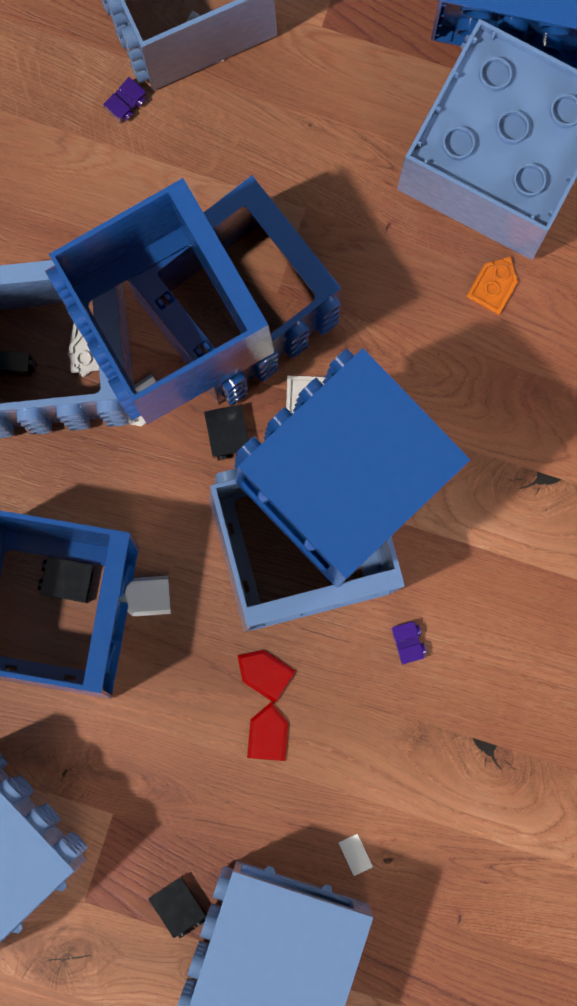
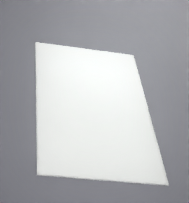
M358 834L339 842L353 876L373 867Z

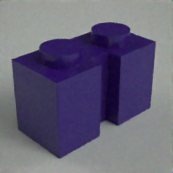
M128 77L115 94L113 93L103 104L104 108L120 123L124 120L128 121L134 114L133 110L137 106L140 108L146 102V91Z
M413 621L391 628L401 665L424 659V654H427L424 643H420L418 638L421 635L418 624L415 625Z

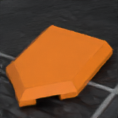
M511 256L485 263L466 297L491 312L500 315L518 283Z

